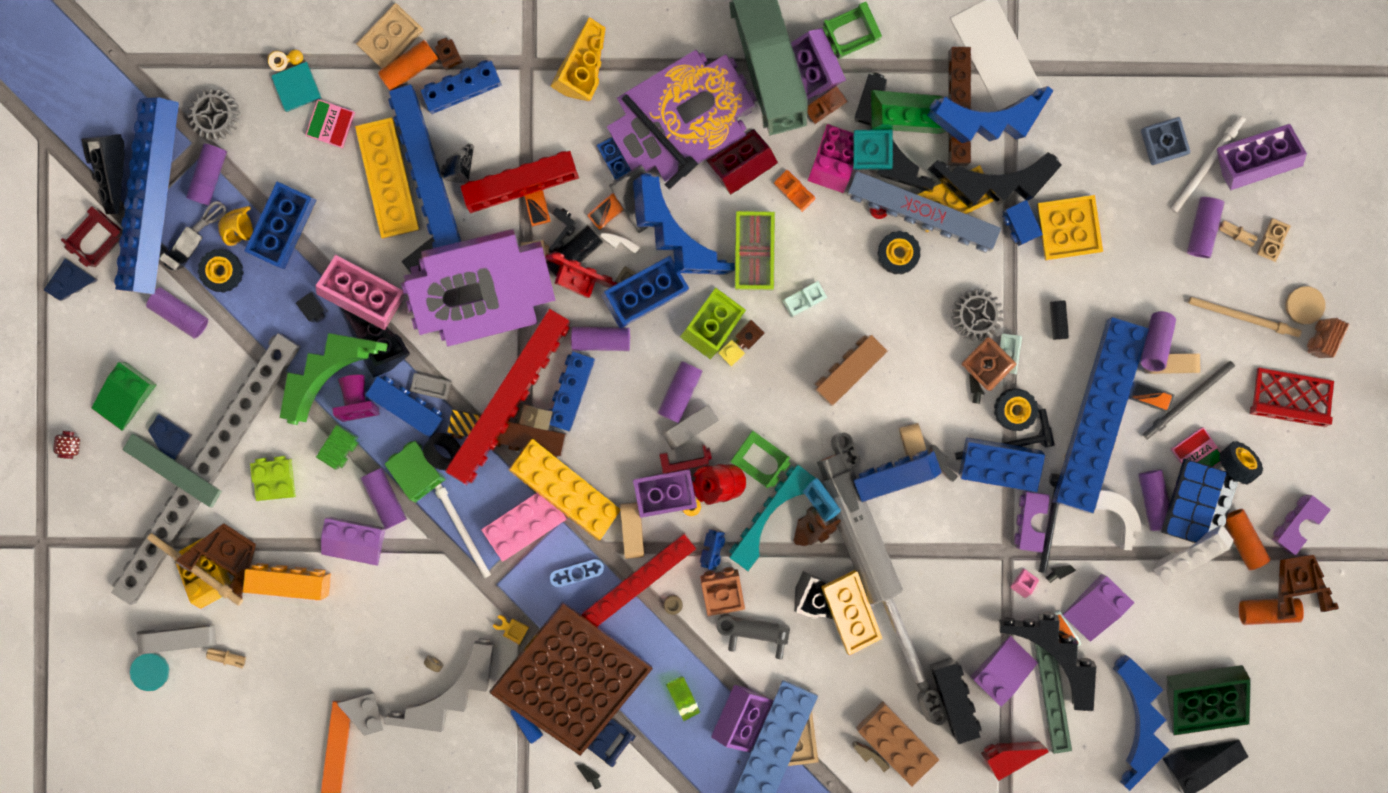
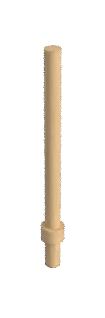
M1191 296L1188 300V304L1273 329L1276 333L1282 335L1286 333L1300 337L1302 332L1299 329L1289 327L1288 324L1283 322L1276 323Z
M153 533L147 537L150 542L176 560L181 556L179 552ZM194 565L191 570L192 573L216 589L223 598H228L237 606L241 605L243 599L233 593L230 587L222 585L201 568Z

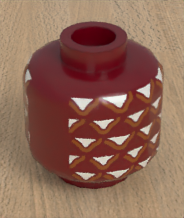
M62 431V434L54 437L53 452L57 454V458L73 459L74 456L79 454L81 439L78 436H74L75 432Z

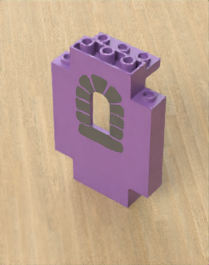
M513 229L422 251V258L419 259L423 271H419L418 265L410 267L411 274L404 275V282L401 283L403 293H408L409 300L406 301L409 312L413 311L415 317L411 318L414 330L418 329L419 335L439 330L441 340H446L447 347L535 325L537 320L533 306L556 301L541 242L538 241L518 247ZM479 283L483 299L457 306H448L443 302L442 297L446 291Z

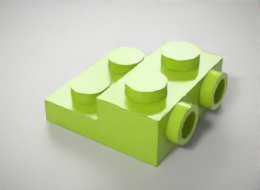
M286 456L274 457V461L267 462L266 458L255 459V463H250L252 483H254L256 501L296 497L292 459L286 460Z

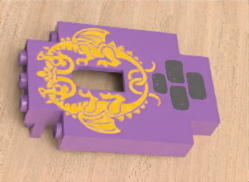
M694 50L617 97L626 115L608 125L607 128L631 170L642 165L647 173L657 167L663 180L667 182L678 172L679 162L623 102L622 97L626 94L629 95L685 158L692 156L698 164L746 136L744 131L747 128L741 119L738 121L737 118L752 113L751 110L757 107L755 104L757 99L752 90L748 92L745 87L748 83L743 74L738 75L735 69L738 65L733 57L729 58L725 54L709 65H706L708 60L704 53ZM708 91L712 93L715 98L713 107L685 124L676 107L701 92Z

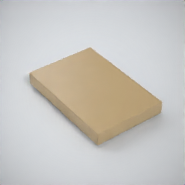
M395 2L356 45L377 65L384 68L397 59L424 29Z
M812 712L788 766L819 762Z

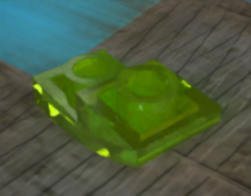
M683 676L666 684L683 721L701 713Z

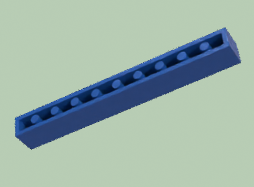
M411 84L389 91L391 98H388L391 109H394L396 113L394 121L396 126L401 129L402 133L399 134L402 145H405L407 149L404 152L407 162L412 165L413 169L410 170L413 181H416L418 185L415 188L419 199L422 198L424 205L421 206L424 217H427L429 224H426L429 234L434 237V242H432L433 249L462 242L416 91Z

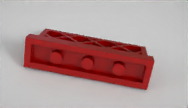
M1258 368L1250 415L1319 427L1330 426L1333 421L1331 408L1334 381ZM1262 373L1268 374L1273 382L1266 386L1262 381ZM1282 377L1288 378L1292 385L1284 389L1278 380ZM1302 380L1306 381L1311 387L1306 392H1303L1298 386V383ZM1274 383L1281 390V393L1275 397L1268 389ZM1320 384L1328 385L1327 393L1323 396L1316 388ZM1293 386L1300 394L1295 400L1287 393ZM1311 390L1319 397L1313 404L1306 396ZM1263 391L1271 399L1267 403L1259 402L1260 393ZM1282 394L1290 402L1286 406H1281L1276 400ZM1300 398H1303L1308 404V407L1304 410L1300 409L1295 403ZM1322 401L1326 407L1325 413L1318 412L1314 405Z

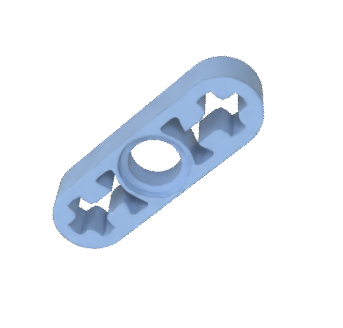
M595 558L557 569L550 575V582L555 587H562L597 577L603 573L604 563L600 559ZM596 562L597 565L601 566L597 573H595V570L588 571L589 575L586 576V569L583 565L587 564V568H590ZM576 567L583 571V575L580 578L572 576V570ZM565 570H568L571 581H568V577L561 580L562 583L554 581L556 573L563 576L567 574Z

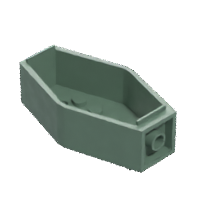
M732 0L729 2L731 19L735 18L751 82L761 109L763 129L767 128L769 136L807 126V95L778 0Z

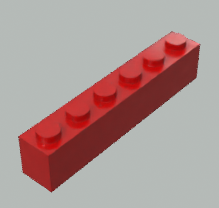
M561 151L551 157H542L536 162L524 163L514 169H505L501 173L487 175L477 181H468L460 187L466 207L471 214L579 179V175L571 151Z

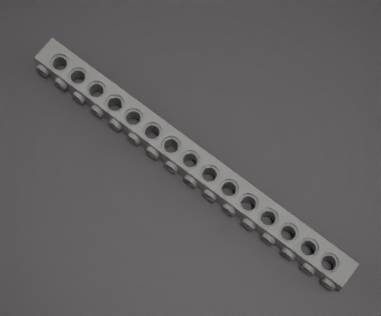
M278 333L272 336L268 343L270 345L266 352L263 351L258 358V365L256 368L253 367L248 373L247 377L249 379L239 387L236 399L231 400L228 404L226 415L219 418L216 424L218 426L217 429L208 435L206 446L198 451L196 454L197 460L188 467L189 470L212 485L301 348L299 344L283 334ZM276 350H280L282 354L279 360L274 358ZM266 366L271 368L269 376H265L263 372ZM256 382L261 385L259 392H255L253 389V385ZM245 398L250 400V406L247 409L243 406ZM235 414L240 417V422L237 425L233 423V416ZM225 430L228 431L230 435L227 441H225L222 437V434ZM213 447L219 449L217 457L212 454ZM203 463H206L209 467L207 473L202 471ZM178 486L175 487L176 492L173 497L170 496L165 502L164 506L166 508L164 511L156 516L153 528H150L145 533L143 544L138 545L133 552L135 556L132 561H128L124 566L123 571L125 572L112 585L114 589L111 593L129 605L137 603L168 555L157 546L156 553H152L150 545L153 543L147 537L153 533L166 544L173 547L201 503ZM183 495H185L188 498V503L186 505L182 504L181 497ZM172 511L176 512L177 514L176 521H173L171 519ZM162 527L167 530L166 537H163L160 533ZM141 560H144L146 563L145 569L140 567ZM130 576H133L135 578V585H132L130 583Z

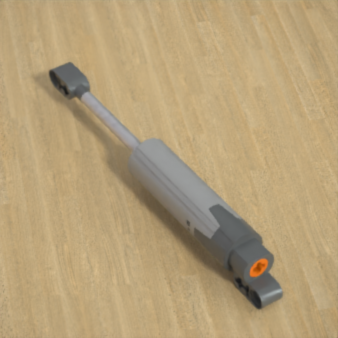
M848 433L835 434L831 439V445L835 454L817 462L824 479L820 482L841 509L840 513L834 517V520H841L837 527L854 568L859 574L869 603L877 604L882 602L918 686L919 693L917 698L926 720L935 725H943L947 720L946 710L939 694L930 688L893 597L903 591V588L867 502H861L854 482L857 478L852 468L859 464L860 456L852 437ZM839 437H843L845 439V445L843 447L840 446L838 443ZM849 456H851L852 460H850V462H847L846 459H848ZM938 711L939 717L937 720H934L933 714Z

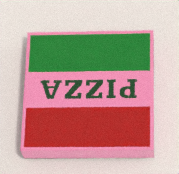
M318 99L306 136L343 149L355 112Z
M1201 427L1171 448V451L1181 465L1183 458L1210 467H1214L1221 462L1219 459L1221 451L1204 427Z

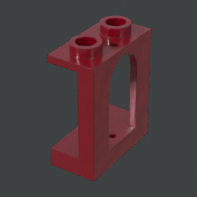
M91 206L87 211L89 216L68 239L62 238L61 241L65 244L64 248L71 254L75 253L80 257L78 260L86 267L96 268L118 244L123 230L99 208ZM99 223L112 235L94 254L87 255L81 250V241Z
M702 444L704 457L670 464L668 452L660 453L663 474L709 464L708 460L712 459L710 447L706 448L705 444Z

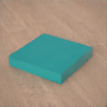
M308 62L271 76L285 112L322 99Z
M893 129L854 130V170L893 169Z

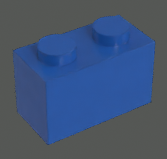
M1027 200L1003 211L1002 219L1006 226L1009 225L1012 231L1010 236L1018 246L1043 235Z

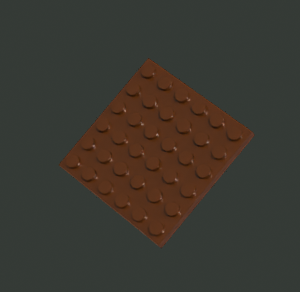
M562 602L490 689V694L581 756L653 668L649 663Z

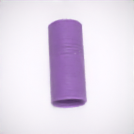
M204 143L186 198L209 206L227 151Z
M1200 197L1187 254L1201 258H1211L1214 240H1216L1219 222L1223 213L1225 203L1223 200L1212 197Z
M157 288L155 294H151L147 301L146 307L175 325V327L187 333L193 339L198 338L208 324V318L162 288Z
M1158 311L1151 315L1149 331L1141 358V365L1147 370L1158 372L1166 368L1176 318L1169 312Z
M573 326L571 331V348L574 351H630V328L596 327L595 331V327Z
M681 361L677 368L678 370L657 412L677 423H680L679 421L692 397L693 389L697 386L703 372Z
M383 468L360 478L385 530L407 520Z
M1153 470L1138 475L1141 491H1143L1142 495L1150 531L1162 529L1170 503L1163 470Z

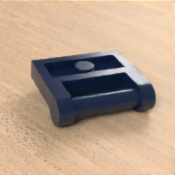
M612 718L587 749L604 760L610 767H614L618 757L630 741L636 738V735ZM622 733L624 738L609 756L605 752L617 736Z

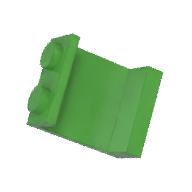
M411 441L404 445L402 451L391 455L385 466L409 500L416 503L446 479L442 473L438 472L427 462L421 449L423 446L417 441Z

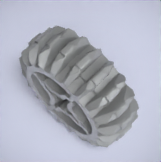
M211 88L209 94L207 91L202 90L203 96L197 94L196 98L198 100H191L194 107H188L192 114L187 116L189 119H193L189 124L190 126H195L193 129L195 133L199 132L200 137L206 136V139L209 141L212 137L215 141H218L219 136L222 139H226L225 133L231 136L233 133L230 129L236 130L237 126L234 123L240 122V119L236 118V116L241 115V112L236 110L239 105L234 103V97H229V93H222L220 89L215 93V90ZM216 100L223 101L228 111L220 110ZM208 103L207 109L202 111L203 107ZM215 112L218 113L217 115H214V118L210 117ZM227 118L226 122L220 127L221 121ZM201 119L209 120L212 130L206 129Z
M973 289L972 295L969 291L965 292L967 298L963 295L959 296L962 302H954L959 308L952 309V312L957 313V315L952 316L951 319L958 320L953 326H961L957 332L965 331L964 338L971 334L970 340H975L977 335L978 340L981 341L983 335L985 338H990L989 332L993 335L996 334L993 327L1001 328L997 321L1002 322L1003 318L998 317V314H1003L1004 311H998L997 308L1001 307L1002 304L998 303L995 305L994 302L998 298L990 299L991 292L984 296V289L980 290L979 295L977 289ZM973 299L982 300L977 308L969 307L966 304ZM987 304L991 308L992 319L986 315ZM963 310L970 317L968 326L963 319ZM980 310L979 315L982 316V319L977 318L975 320L976 315L973 311L977 312ZM978 322L989 325L982 331L973 330Z

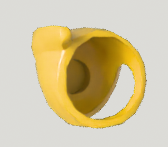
M250 206L234 209L220 219L218 232L226 245L233 246L242 240H250L253 227L250 218L246 214L251 209Z

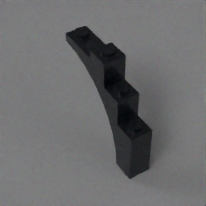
M1044 612L1043 614H1038V621L1030 618L1021 621L1009 617L999 620L1000 633L1028 639L1043 647L1057 660L1069 679L1074 710L1094 711L1095 662L1089 658L1077 660V639L1071 635L1059 637L1060 621L1058 615L1052 612Z

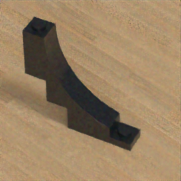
M879 73L868 74L854 117L855 122L872 126L871 91L886 90L887 79L884 78V75ZM893 140V169H878L877 176L931 193L935 186L932 178L927 176L917 177L920 167L905 156Z
M1047 152L1028 168L1010 174H982L959 165L950 171L948 165L939 160H936L928 170L968 208H971L977 204L985 193L998 205L1003 203L1014 190L1024 200L1029 201L1034 198L1062 164L1054 154Z

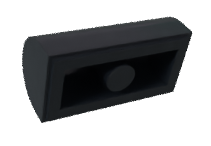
M1066 301L1050 302L1053 340L1068 339Z

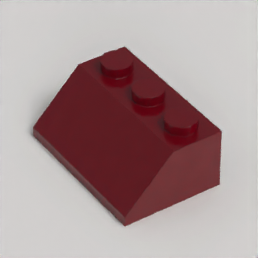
M752 129L746 133V136L706 160L730 195L778 164L771 148L755 129Z

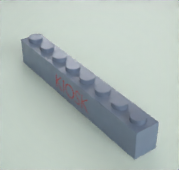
M858 171L855 173L847 193L850 196V200L854 202H866L868 207L874 210L881 208L886 210L887 215L904 217V221L907 223H919L923 229L931 232L933 229L937 230L945 238L950 239L952 236L958 239L957 242L966 246L969 243L975 245L976 250L984 253L993 250L1001 228Z

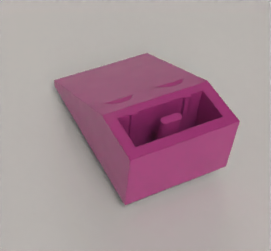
M829 124L826 125L808 178L809 182L841 193L845 192L853 170L854 133Z

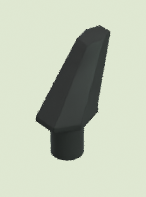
M969 374L970 393H974L972 403L980 404L981 395H985L980 383Z
M1071 565L1051 568L1053 572L1046 579L1052 583L1056 578L1061 580L1077 570Z
M585 764L576 766L587 782L592 783L595 790L601 787L598 779L600 775Z

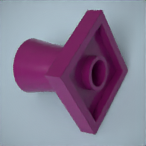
M349 375L338 379L345 406L332 408L333 416L342 422L380 415L379 407L373 402H366L364 375Z

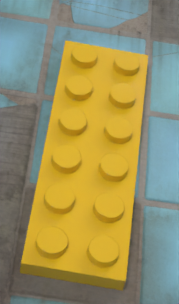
M394 118L355 126L381 238L385 239L420 230Z
M533 439L527 443L509 468L512 474L597 541L601 540L621 511L619 507Z

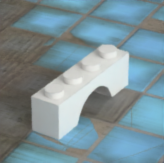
M1220 525L1206 533L1198 542L1179 553L1172 552L1158 560L1154 571L1163 583L1167 585L1230 550L1234 540L1223 525Z

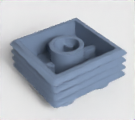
M1180 117L1141 129L1152 166L1191 153ZM1164 138L1169 140L1167 146L1162 143Z

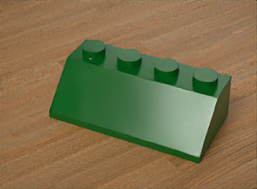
M872 90V129L942 134L946 130L927 115L931 110L929 108L933 101L943 97L940 95Z

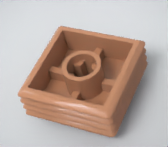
M1338 318L1319 320L1315 326V336L1310 338L1307 343V348H1309L1308 354L1311 353V355H1315L1318 358L1335 357L1349 327V322L1346 323Z
M989 337L962 362V366L989 391L1017 365ZM987 360H988V361H993V362H992V365H993L992 368H989V367L986 368V366H987L986 361H987Z

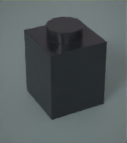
M315 292L308 293L296 302L309 322L315 321L318 323L326 317L325 313L328 310Z

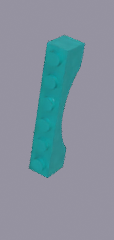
M798 464L795 467L791 465L785 474L788 477L784 482L780 481L774 489L776 491L772 498L769 496L763 503L765 507L763 511L755 514L751 520L753 522L752 526L744 529L740 535L742 539L739 544L734 543L729 550V553H731L729 558L747 571L751 569L760 556V537L770 515L787 500L803 495L804 489L812 480L816 479Z

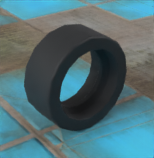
M435 433L424 445L423 454L427 462L434 468L447 470L461 446L452 436L446 433ZM434 445H439L446 449L451 458H446L439 454Z

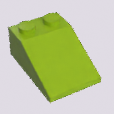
M715 287L680 338L711 360L746 309Z

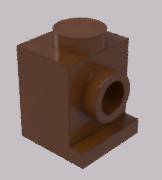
M443 38L437 42L438 45L435 46V49L445 70L463 63L452 39ZM450 49L449 54H444V50Z
M750 320L735 336L737 338L735 342L743 350L745 347L749 350L765 332ZM747 332H750L752 334V339H746L745 334Z

